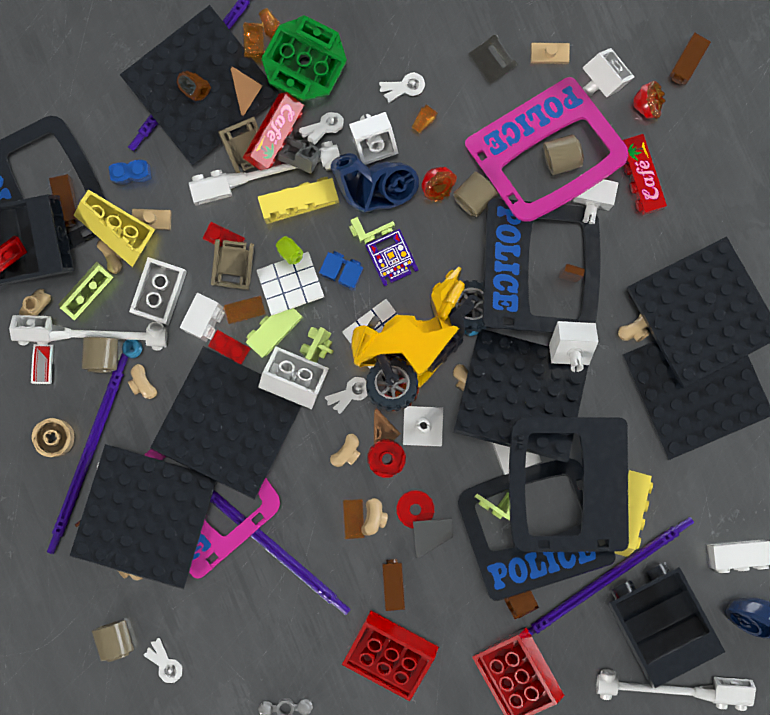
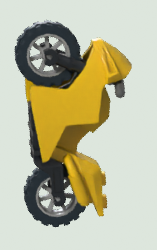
M458 267L455 271L452 269L446 275V279L442 283H437L432 289L431 306L435 317L431 320L422 321L416 320L415 316L396 315L385 323L382 331L378 333L374 328L380 319L378 316H374L367 326L362 325L353 330L351 346L354 364L359 367L374 366L370 368L367 375L366 390L368 398L371 399L374 405H377V408L381 410L386 409L388 412L407 408L414 401L418 388L427 382L442 362L445 363L447 357L452 352L455 353L458 346L463 343L465 330L468 333H472V331L480 332L481 329H487L482 322V315L475 317L476 311L480 314L483 313V310L478 307L483 305V300L478 302V297L483 299L484 282L479 283L477 280L462 282L459 280L462 268ZM462 298L465 299L464 303H460ZM397 374L403 376L404 379L399 380ZM381 376L384 382L378 381ZM406 382V390L398 385ZM378 386H385V389L380 392ZM395 391L403 393L400 396L395 397Z

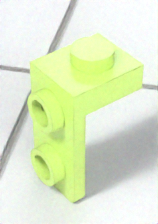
M358 217L352 219V225L349 226L353 237L357 236L360 243L365 242L367 244L376 239L375 236L381 233L383 236L391 233L395 224L392 221L365 234Z
M509 492L506 493L497 507L476 494L475 497L480 500L479 505L486 510H489V508L493 509L491 513L499 519L505 517L510 520Z

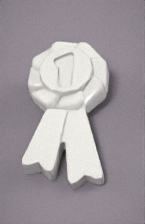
M415 72L405 75L402 82L379 83L381 86L380 92L391 91L384 95L388 99V103L393 102L404 93L412 97L417 96L425 88L423 77Z
M328 112L321 117L320 123L299 128V132L302 133V137L308 136V141L313 142L315 145L325 133H337L341 130L344 119L338 113Z
M361 377L352 378L347 383L346 390L325 397L328 401V406L340 401L333 409L338 410V413L341 414L352 399L363 400L367 397L366 380Z
M158 638L156 641L151 642L155 651L149 647L144 656L159 666V676L164 682L175 683L182 676V665L177 660L168 658L162 641Z

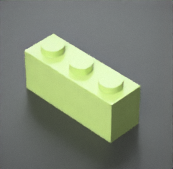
M96 262L59 303L60 309L75 320L113 278L112 274Z
M294 308L270 317L267 315L259 323L261 325L257 331L253 329L246 338L248 340L246 343L264 359L303 317Z

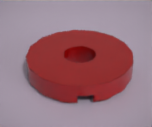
M383 439L371 446L367 462L370 469L376 475L382 478H390L402 471L406 463V455L399 443L391 439ZM391 454V461L383 463V455Z
M409 491L397 503L398 518L405 526L414 528L413 521L432 520L434 516V503L422 491ZM413 504H418L421 507V512L418 515H413L410 512V507Z

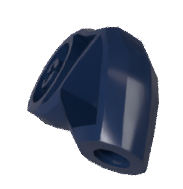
M347 153L335 158L330 165L339 189L347 203L362 213L399 206L410 200L416 194L419 187V177L416 171L411 166L401 162H378L367 167L355 154Z
M739 598L728 605L726 616L734 625L755 637L770 639L769 601L758 598Z

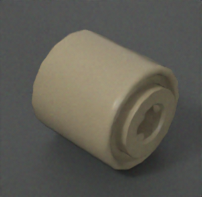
M574 134L543 143L545 158L552 175L583 166V150Z
M476 171L453 193L459 206L469 215L478 217L487 208V203L491 199L499 196L491 183Z
M103 337L83 338L82 369L94 373H111V371L117 370L118 339Z
M125 619L92 630L101 661H114L128 656L134 650Z

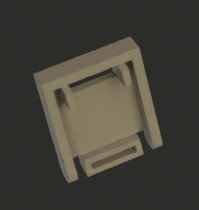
M254 117L218 131L235 173H240L237 166L239 164L243 171L255 167L242 158L259 129ZM246 125L247 132L232 138L229 131Z
M216 239L211 285L249 290L254 244L250 243L249 250H246L247 243L223 240L222 247L220 246V239ZM222 275L241 276L240 283L222 281Z

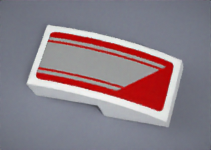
M34 344L31 369L32 384L52 383L54 345L39 346Z

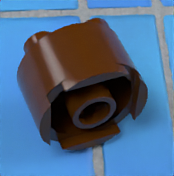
M531 591L504 599L515 620L539 608Z

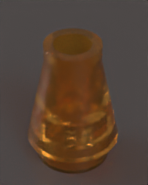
M266 8L259 12L265 34L273 38L281 23Z
M426 104L424 107H421L411 127L421 133L437 119L436 115L438 113Z

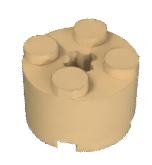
M49 418L39 422L34 427L31 439L35 449L41 455L60 457L71 450L75 437L74 430L67 422ZM55 434V437H57L56 441L52 442L50 435Z

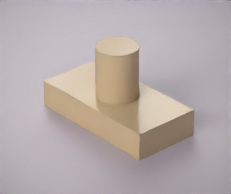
M531 43V63L569 64V43Z
M132 209L133 217L153 229L170 230L171 210Z

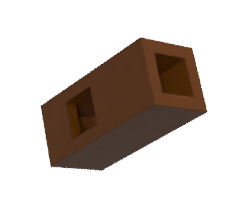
M697 33L692 35L669 75L677 84H687L711 41Z
M65 174L49 178L52 195L60 196L65 226H75L76 222H79L74 216L78 206L71 177Z
M386 559V563H382L386 611L405 610L402 562H398V559Z

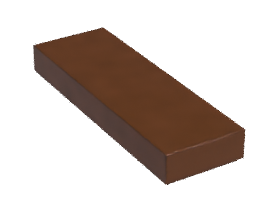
M566 264L561 269L558 278L577 283L583 277L585 270L584 268Z

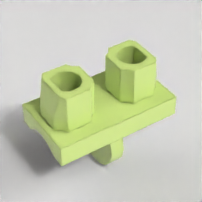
M311 327L308 337L314 339L311 346L304 343L300 353L306 356V359L315 363L318 362L320 357L324 359L326 353L333 354L334 351L329 348L332 343L329 340L332 333L322 327L320 329Z

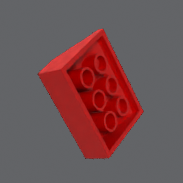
M370 611L342 665L410 701L433 663L439 647L381 615Z
M527 627L511 634L472 657L504 715H534L558 704L565 696Z

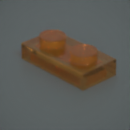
M243 23L244 57L262 58L264 54L262 24Z
M261 296L224 305L228 324L266 315Z
M362 499L343 500L345 539L365 538L361 531L364 525Z

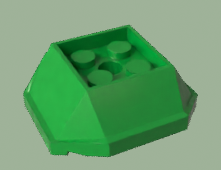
M305 15L279 25L261 58L269 84L302 101L330 95L347 63L339 32ZM303 57H307L310 60L306 65L300 64L299 61Z

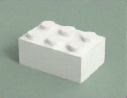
M148 257L129 312L169 326L187 271Z
M197 293L180 328L207 342L208 339L211 340L216 332L214 327L217 322H221L225 313L223 312L224 308L218 302Z
M275 347L262 373L258 387L312 409L329 368Z
M762 539L706 545L708 567L714 569L715 572L728 573L732 568L738 571H749V567L769 569L770 540Z

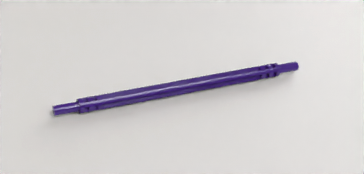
M238 0L223 19L229 30L249 6L250 0ZM151 114L139 128V133L128 146L133 152L158 124Z
M123 353L117 364V370L113 371L94 424L52 531L53 536L47 550L50 554L55 553L60 537L64 535L89 464L124 376L122 373L128 356Z
M213 490L210 502L237 525H240L246 517ZM258 529L251 535L253 539L329 604L332 603L345 615L348 614L351 609L340 601L332 590L264 532Z
M688 517L677 526L670 527L669 530L660 534L646 546L551 612L542 616L535 623H532L528 629L531 636L535 633L539 634L540 631L546 629V627L658 549L667 545L668 542L674 540V538L679 536L680 532L694 523L692 518Z

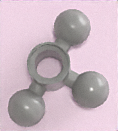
M289 698L281 699L278 705L264 701L258 707L260 715H272L273 712H277L278 715H292L294 711H298L302 715H308L313 709L312 703L307 699L294 704ZM283 703L289 704L291 711L288 713L282 712L280 705Z

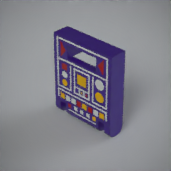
M400 229L365 245L383 286L388 285L386 277L393 283L412 274L409 268L411 265L415 272L419 271ZM390 237L393 238L395 244L378 251L375 244Z

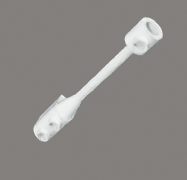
M332 141L321 144L322 148L319 149L321 154L318 163L322 162L326 171H331L330 165L332 161L339 157L340 154L337 144L333 145ZM284 163L269 169L249 173L226 174L222 173V170H215L211 172V177L204 178L202 174L193 176V181L189 182L193 202L195 205H200L231 197L232 188L245 184L249 180L296 169V167Z
M13 315L9 327L11 340L18 341L20 345L37 342L39 346H45L51 341L69 339L71 337H103L146 340V346H152L153 350H161L167 346L168 336L167 328L160 322L150 323L146 333L71 330L70 328L53 325L51 316Z
M610 669L601 670V675H597L596 693L600 694V698L604 700L612 699V695L617 696L618 690L690 695L716 703V707L719 709H727L728 705H735V708L740 711L747 710V706H753L756 692L753 680L714 677L713 685L689 688L661 685L657 688H652L650 684L619 682L618 676H616L617 673Z

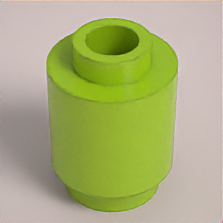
M284 236L276 243L278 253L288 264H297L302 260L303 251L291 238Z

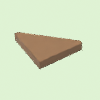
M232 67L231 73L241 115L244 116L262 88V85Z
M376 408L374 410V444L383 439L394 441L401 433Z

